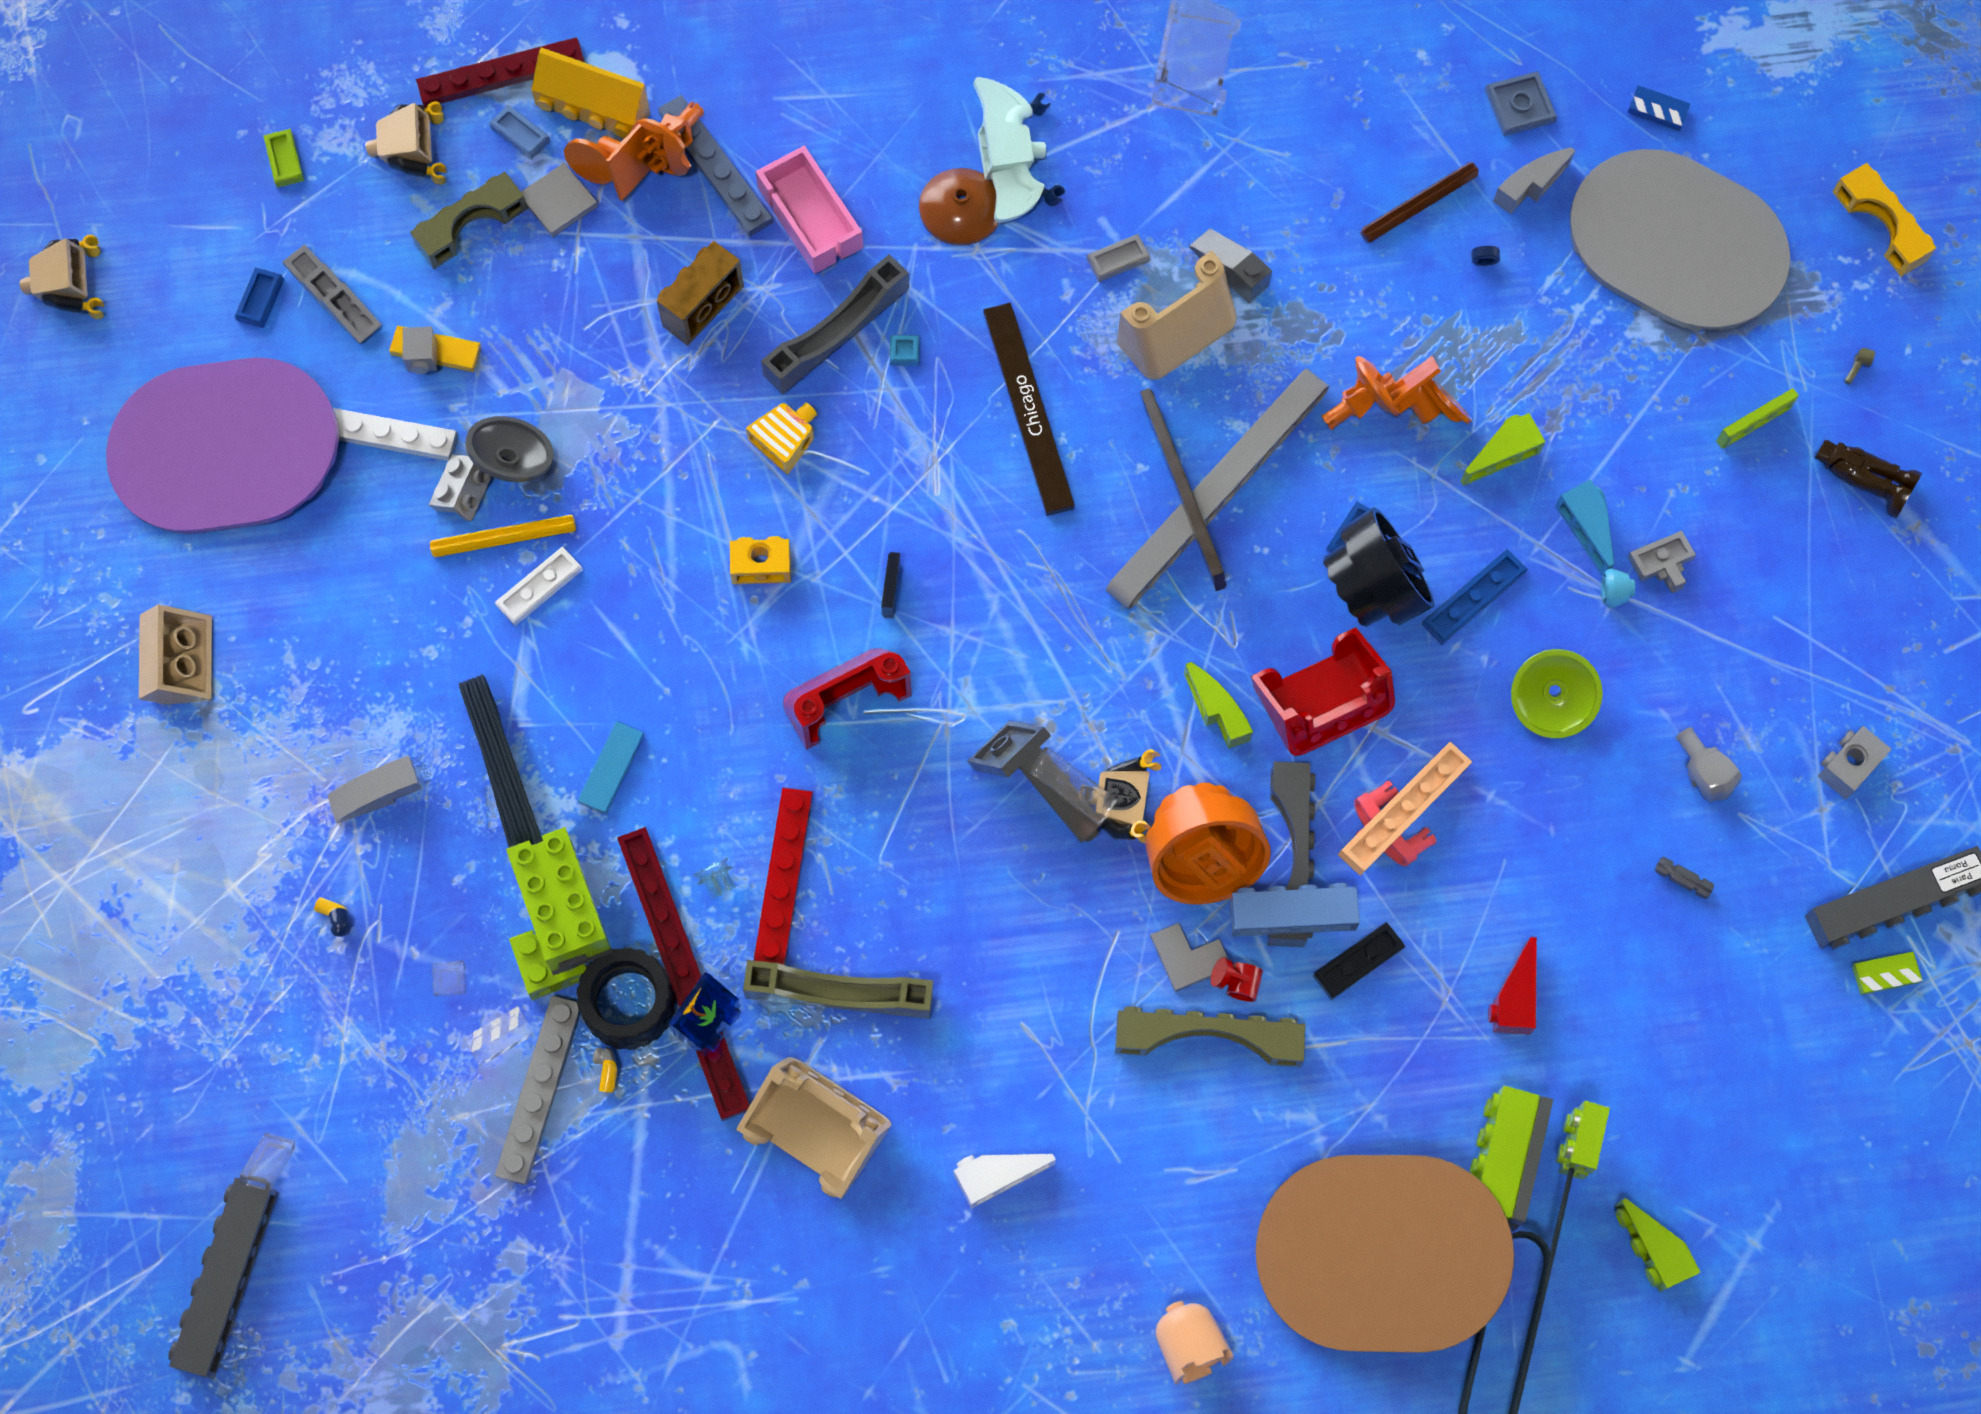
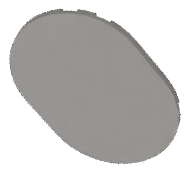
M1641 149L1613 156L1599 164L1585 177L1571 205L1569 215L1570 237L1573 248L1587 267L1588 273L1610 291L1674 325L1696 331L1701 329L1723 331L1737 328L1741 324L1762 315L1774 303L1786 282L1790 266L1789 243L1784 228L1773 210L1760 197L1747 188L1683 155L1664 150Z

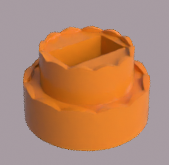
M1206 782L1195 786L1187 785L1179 788L1174 794L1166 796L1161 802L1160 807L1156 809L1155 822L1146 834V852L1153 881L1163 895L1180 903L1199 905L1229 899L1232 893H1237L1238 889L1252 886L1262 876L1270 860V845L1257 812L1247 801L1234 796L1227 788L1221 785L1216 786Z

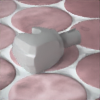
M1692 727L1685 729L1676 736V739L1691 758L1686 768L1689 771L1688 776L1692 786L1698 785L1702 796L1709 802L1727 799L1741 782L1742 775L1739 769L1727 756L1719 752L1717 747L1706 748Z

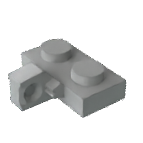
M1679 531L1630 552L1628 559L1641 581L1656 576L1659 581L1664 580L1669 590L1674 593L1683 589L1686 583L1681 574L1684 570L1682 564L1694 560L1696 554L1684 533Z

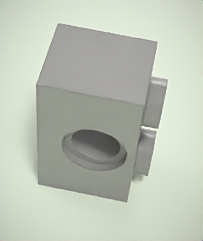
M1864 726L1856 733L1850 730L1839 742L1843 748L1838 754L1831 751L1821 762L1824 769L1818 777L1844 799H1847L1892 750ZM1847 756L1853 757L1857 761L1858 766L1850 764Z

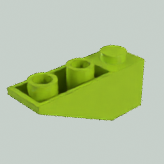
M1625 1198L1615 1204L1617 1209L1615 1211L1616 1218L1622 1228H1627L1632 1238L1630 1240L1632 1250L1638 1258L1642 1257L1647 1267L1645 1269L1646 1277L1653 1287L1658 1288L1659 1292L1701 1273L1684 1241Z

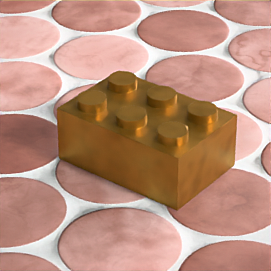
M714 240L708 247L705 246L700 249L691 265L682 268L671 286L663 288L658 295L656 301L662 327L688 346L744 287L740 260Z

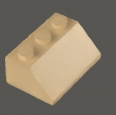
M160 604L140 614L139 699L161 704L210 701L212 682V616Z

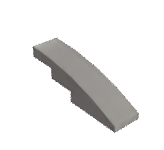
M305 244L283 261V265L359 344L382 327L381 323L348 286L341 282L325 263L322 264Z

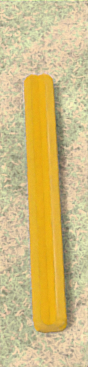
M564 515L431 540L430 550L433 557H440L574 532L576 525L573 515Z

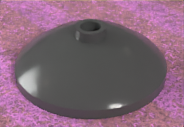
M506 416L488 417L476 422L469 429L465 441L466 452L470 460L487 475L506 482H526L543 476L549 470L554 455L551 442L541 430L526 421Z

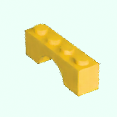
M1865 163L1840 178L1832 193L1849 213H1869L1879 218L1885 224L1889 231L1890 244L1884 257L1901 277L1929 260L1937 248L1932 238L1919 227L1914 216L1901 205L1897 195L1888 189L1877 171L1873 170L1868 163Z

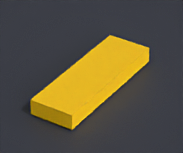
M397 325L389 352L393 356L403 358V328L407 327ZM435 333L437 338V365L474 372L482 348L481 344Z

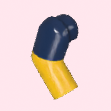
M319 897L315 903L314 911L329 917L332 925L330 931L334 936H345L348 928L351 926L347 909L341 904Z

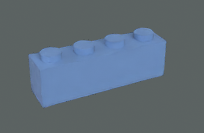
M1346 883L1331 884L1329 888L1317 889L1316 885H1302L1298 887V890H1286L1284 886H1274L1268 888V891L1255 892L1254 888H1241L1237 890V893H1232L1230 898L1233 937L1356 931L1360 924L1356 887H1348Z

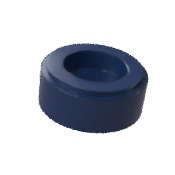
M1496 246L1476 247L1471 251L1472 263L1478 266L1494 265L1500 261V249Z

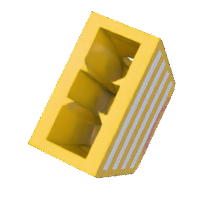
M781 403L746 428L747 439L784 473L788 474L813 442V428L809 423L817 416V412L808 403H804L796 412L787 404Z

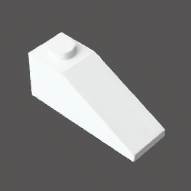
M1053 1154L981 1155L976 1159L971 1155L957 1163L958 1168L954 1170V1177L972 1209L1055 1165L1056 1159Z

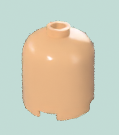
M1178 1301L1166 1308L1167 1314L1157 1323L1155 1335L1176 1385L1181 1382V1379L1184 1384L1206 1377L1212 1374L1211 1366L1220 1361L1225 1366L1233 1360L1234 1356L1217 1322L1207 1307L1196 1303L1185 1305L1183 1301Z

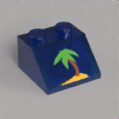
M705 971L669 1022L674 1037L703 1056H706L709 1051L714 1052L723 1040L721 1033L727 1025L732 1026L741 1014L739 998Z

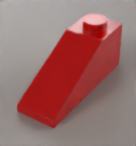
M1530 937L1525 943L1493 1004L1489 1005L1488 1021L1493 1023V1032L1530 1035L1536 1029L1537 937Z

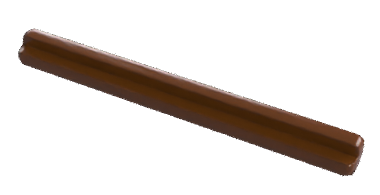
M1468 162L1361 229V236L1366 242H1372L1477 177L1478 167L1473 162Z

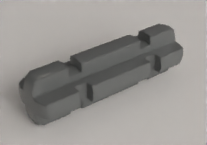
M1662 857L1655 867L1656 873L1663 877L1669 876V880L1689 891L1695 890V894L1704 899H1707L1714 889L1712 882L1704 878L1703 880L1699 879V875L1678 864L1676 866L1673 865V861Z

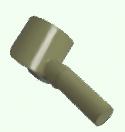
M1867 348L1859 350L1854 357L1853 367L1844 381L1846 384L1851 385L1861 365L1871 366L1875 351Z

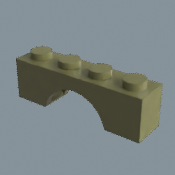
M503 172L498 176L488 179L483 186L475 191L467 192L462 199L453 205L442 208L431 219L420 222L410 233L415 246L431 267L435 269L457 255V236L468 223L477 219L490 218L506 224L528 210L524 195L507 173Z

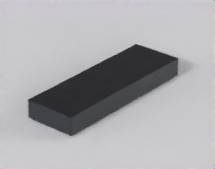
M1386 922L1314 973L1313 977L1332 1001L1398 954L1406 946Z

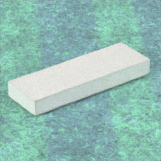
M562 546L494 603L510 622L516 626L583 571V569Z

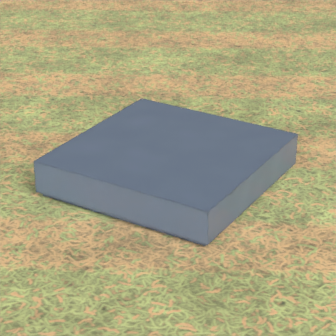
M1538 71L1491 83L1485 87L1486 95L1503 137L1553 124L1557 120L1556 113Z

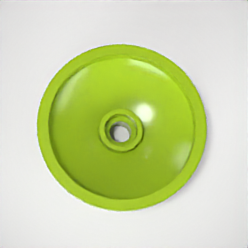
M1549 649L1531 656L1520 666L1511 686V702L1518 719L1530 731L1547 738H1565L1581 732L1595 719L1602 703V684L1593 665L1583 656L1565 649ZM1553 685L1560 687V691L1556 695L1549 693V689Z

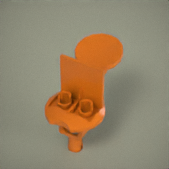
M692 101L679 116L666 113L660 123L646 118L637 120L632 131L622 142L608 136H602L597 144L586 139H574L566 145L564 158L574 172L587 181L595 184H607L613 180L618 198L623 201L650 170L655 174L663 171L673 176H682L689 171L691 164L685 155L684 149L693 142L691 127L704 115V110L698 103L694 104Z
M1360 356L1356 357L1357 379L1355 386L1343 391L1342 402L1321 415L1325 423L1328 424V427L1334 430L1336 426L1352 415L1360 419L1372 407V404L1376 402L1382 410L1396 417L1411 407L1423 424L1434 419L1441 411L1454 422L1464 421L1466 424L1472 422V418L1440 384L1432 379L1442 372L1433 356L1396 382L1390 372L1382 376L1372 362Z

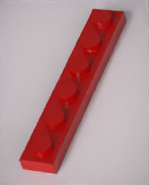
M782 787L753 961L785 965L811 809L812 791Z

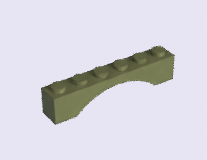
M747 960L743 986L746 999L930 1019L934 990L933 980L907 977L861 978L806 971L779 963Z
M1125 1007L1124 1011L1118 1010L1114 1054L1146 1056L1156 1048L1173 1040L1191 1036H1211L1241 1044L1258 1054L1269 1065L1301 1067L1304 1062L1305 1024H1298L1296 1019L1281 1018L1279 1022H1270L1263 1016H1249L1248 1020L1235 1019V1015L1225 1013L1217 1014L1216 1018L1204 1017L1205 1014L1198 1011L1186 1012V1015L1173 1014L1174 1011L1169 1009H1156L1155 1013L1142 1012L1143 1009L1139 1007Z

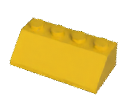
M544 48L540 49L531 90L535 105L542 110H552L561 113L570 120L578 119L584 121L593 128H603L612 131L621 138H626L637 120L648 119L650 108L644 83Z

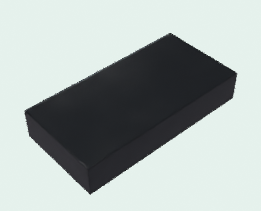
M890 552L887 560L881 604L882 615L885 618H894L901 566L900 553Z

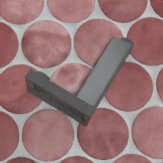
M1008 721L967 761L974 770L1003 777H1009L1019 768L1081 843L1084 841L1089 842L1098 835V827L1102 824V821L1040 747L1051 737L1044 727Z

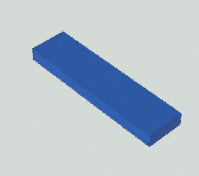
M1506 549L1422 622V626L1443 645L1519 580L1528 569Z

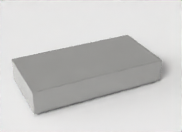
M1136 234L1088 254L1087 261L1098 282H1101L1149 262L1150 255L1141 238Z

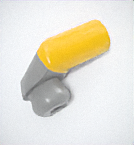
M598 1047L594 1050L593 1062L595 1064H602L599 1091L613 1093L615 1091L618 1071L614 1052L607 1047L606 1049Z

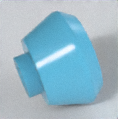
M1609 568L1603 573L1601 596L1604 605L1608 608H1614L1628 603L1629 598L1634 597L1635 581L1630 579L1627 573L1614 568Z

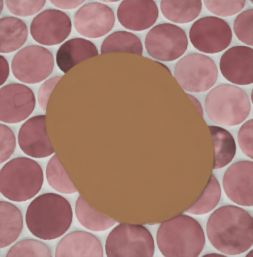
M1343 1155L1313 1162L1294 1173L1274 1193L1262 1215L1256 1238V1265L1259 1279L1265 1295L1275 1312L1289 1327L1304 1338L1324 1347L1343 1351L1420 1353L1434 1352L1456 1346L1482 1330L1495 1316L1507 1296L1514 1271L1515 1252L1511 1228L1504 1211L1492 1192L1465 1169L1451 1162L1430 1156Z

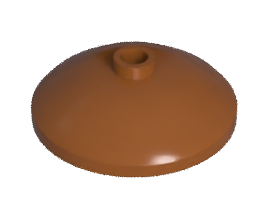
M954 168L943 171L934 176L925 185L921 193L919 213L922 223L931 235L942 242L961 246L975 244L989 237L999 225L994 220L996 206L994 184L992 180H986L984 174L968 168ZM958 195H964L965 198H964V199H958L957 196H958Z

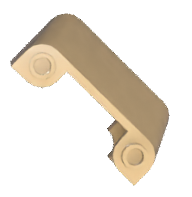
M1212 250L1201 257L1195 265V275L1200 282L1196 284L1195 289L1159 313L1144 302L1134 303L1120 312L1117 344L1146 378L1157 380L1166 376L1234 328L1236 310L1225 269L1221 260Z
M787 1057L772 1066L736 1130L741 1132L743 1138L753 1145L772 1142L819 1173L821 1176L818 1180L822 1185L821 1190L824 1193L841 1199L847 1194L891 1127V1122L883 1114L804 1062Z

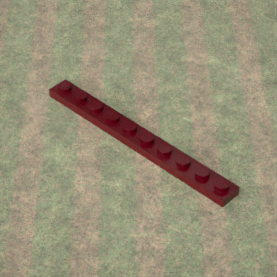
M643 827L617 837L721 1121L723 1122L746 1113L750 1105L716 1014L713 1022L705 1026L698 1025L707 1021L700 1019L703 1016L695 1015L692 1010L685 1015L683 1014L699 990L694 1009L699 1013L706 1014L702 1006L710 1008L711 1012L713 1006L647 829Z

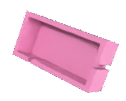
M805 145L756 171L759 191L769 206H773V212L814 274L835 264L837 256L842 260L863 248L861 229Z

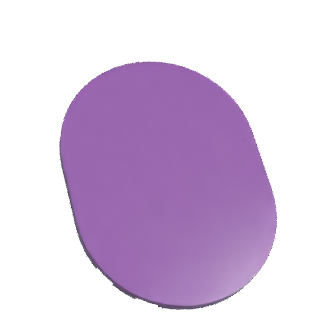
M244 358L177 368L156 376L145 383L122 406L113 422L106 448L107 470L111 484L123 504L145 523L161 528L164 531L193 534L266 524L290 515L294 509L306 500H310L322 487V482L327 476L330 467H333L339 443L338 423L333 406L322 388L307 373L289 363L270 358Z

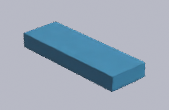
M616 721L578 799L579 804L607 815L645 736L644 732Z

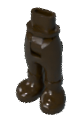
M1825 440L1815 457L1826 464V469H1829L1832 464L1831 471L1845 482L1862 490L1876 493L1881 498L1885 496L1889 500L1888 512L1894 518H1897L1922 475L1920 471L1914 469L1908 471L1901 470V466L1895 463L1892 464L1861 448L1845 446L1842 442L1836 445Z

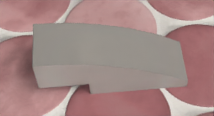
M1570 147L1555 151L1523 166L1498 187L1493 202L1509 214H1512L1527 196L1537 202L1570 165L1576 150Z
M409 755L354 778L327 796L335 821L338 824L395 803L394 799L422 790L414 764Z

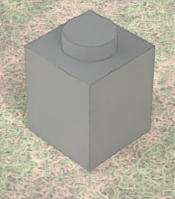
M432 327L403 328V362L408 372L425 374L428 371L437 370V338Z

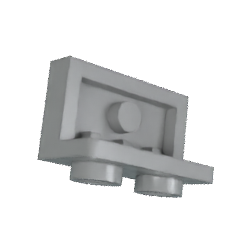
M451 455L442 477L434 490L429 506L435 511L457 513L466 521H472L491 480V476L481 471L470 460L469 456Z

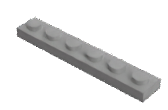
M555 996L550 998L494 1175L496 1178L527 1186L580 1016L577 1002Z

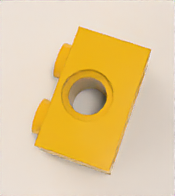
M771 536L766 540L741 537L736 541H730V576L732 584L791 583V549L789 539L779 536ZM759 555H764L768 557L767 560L762 563H757L753 561L754 558Z

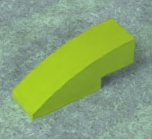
M1192 662L1185 664L1183 674L1205 726L1217 723L1228 749L1249 742L1253 731L1235 700L1221 684L1203 669Z

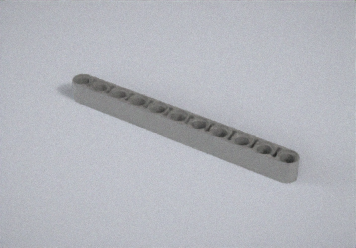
M1305 369L1297 376L1192 491L1205 526L1213 520L1325 396L1330 386L1310 370ZM1182 503L1108 584L1106 592L1127 609H1131L1195 539Z

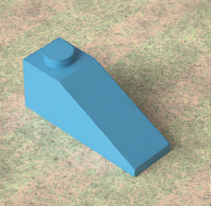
M1590 479L1562 494L1555 507L1600 574L1603 575L1606 570L1614 565L1607 503L1603 491L1598 486L1595 487Z

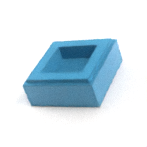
M890 335V365L919 366V335Z

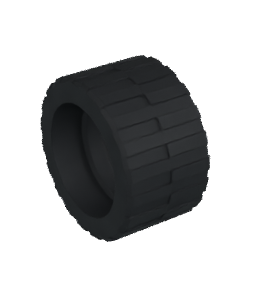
M615 948L612 949L613 953L598 958L586 966V970L581 974L579 986L577 987V1005L589 1030L602 1043L620 1050H633L650 1045L649 1043L660 1038L661 1034L667 1030L675 1012V995L665 969L652 955L649 956L645 951L639 949ZM625 973H636L645 976L652 983L655 990V1002L650 1012L640 1021L630 1025H614L607 1022L601 1016L597 1005V999L603 986L612 978Z

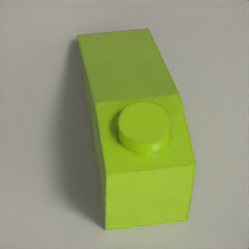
M1530 413L1523 416L1516 414L1504 421L1500 429L1466 468L1461 479L1463 486L1541 453L1546 441Z

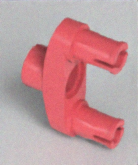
M1390 781L1384 782L1383 785L1371 793L1365 792L1354 800L1356 813L1364 827L1381 811L1379 808L1398 794L1396 787L1390 790V787L1393 786ZM1425 827L1407 841L1400 835L1384 853L1397 864L1406 867L1417 859L1418 854L1436 844V838L1434 834L1428 837L1427 835L1431 831Z

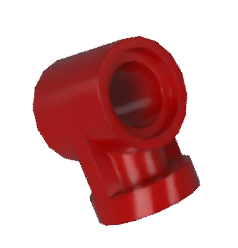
M1222 957L1213 967L1210 982L1212 986L1223 989L1228 985L1226 994L1234 999L1244 1002H1255L1263 970L1247 963L1236 962L1233 964L1231 960Z

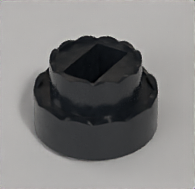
M1373 507L1341 528V538L1345 544L1326 555L1323 564L1328 569L1329 579L1336 584L1338 596L1347 603L1349 612L1354 617H1357L1360 625L1368 627L1380 619L1389 616L1393 623L1400 626L1435 606L1432 593L1422 574L1425 570L1411 545L1401 539L1395 528L1380 510Z

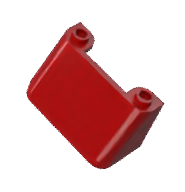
M1357 627L1341 633L1335 638L1331 649L1332 656L1283 679L1274 668L1261 670L1251 676L1255 692L1285 747L1294 756L1304 755L1388 715L1395 706L1392 672Z
M873 648L787 692L783 701L785 713L805 749L807 750L819 744L818 730L826 724L823 717L825 708L870 685L873 686L878 697L884 693L891 694L896 697L898 702L911 697V672L903 658L886 649Z

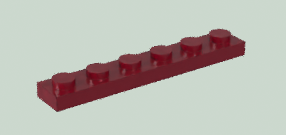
M574 37L418 78L416 82L424 108H427L434 101L442 104L533 80L541 48L585 63L578 38Z

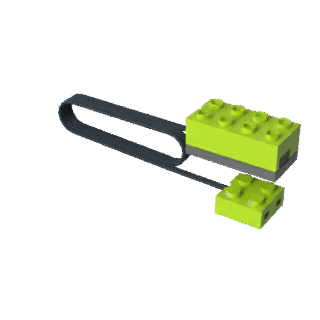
M481 674L476 676V679L473 677L463 681V683L460 682L459 689L481 748L509 847L506 849L536 933L534 934L533 930L509 938L526 990L533 1001L578 984L581 974L586 970L585 963L613 952L566 827L544 834L541 837L505 737L495 700L485 676Z
M1504 1085L1497 1093L1493 1092L1491 1099L1488 1098L1486 1101L1483 1117L1488 1119L1484 1129L1481 1128L1479 1131L1476 1147H1480V1152L1477 1159H1473L1469 1173L1479 1179L1492 1192L1507 1217L1511 1231L1514 1232L1526 1222L1553 1099ZM1584 1101L1577 1108H1574L1571 1114L1566 1115L1563 1125V1132L1567 1133L1564 1145L1560 1144L1556 1162L1560 1163L1558 1173L1567 1175L1551 1249L1549 1250L1547 1243L1540 1236L1532 1232L1518 1231L1512 1233L1513 1239L1527 1238L1535 1242L1542 1251L1544 1264L1509 1414H1518L1572 1178L1584 1180L1589 1173L1591 1174L1597 1169L1610 1107ZM1486 1326L1476 1333L1458 1414H1467Z

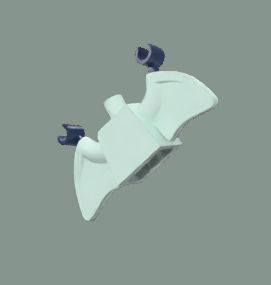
M976 77L973 85L983 107V123L978 131L984 178L986 180L992 179L996 190L994 220L1002 223L1025 215L1036 205L1040 196H1044V200L1049 206L1059 204L1062 199L1057 196L1064 194L1065 189L1060 185L1046 189L1044 184L1034 179L1029 171L1034 159L1045 158L1046 145L1045 142H1031L1029 127L1022 124L1032 114L1041 116L1048 109L1050 103L1042 104L1040 102L1045 97V94H1037L1029 104L1019 93L1004 84L987 78Z

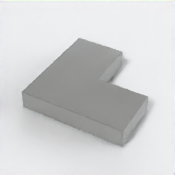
M1179 923L1150 935L1174 992L1211 978L1216 962L1222 957L1228 959L1219 939L1191 950Z

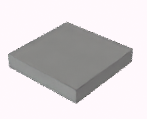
M565 163L521 191L527 208L552 238L598 207L597 201Z

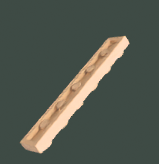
M1449 742L1339 852L1338 856L1361 876L1469 767L1472 761L1454 744Z

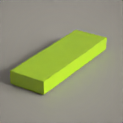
M1793 388L1724 428L1716 442L1721 449H1725L1790 410L1799 395Z

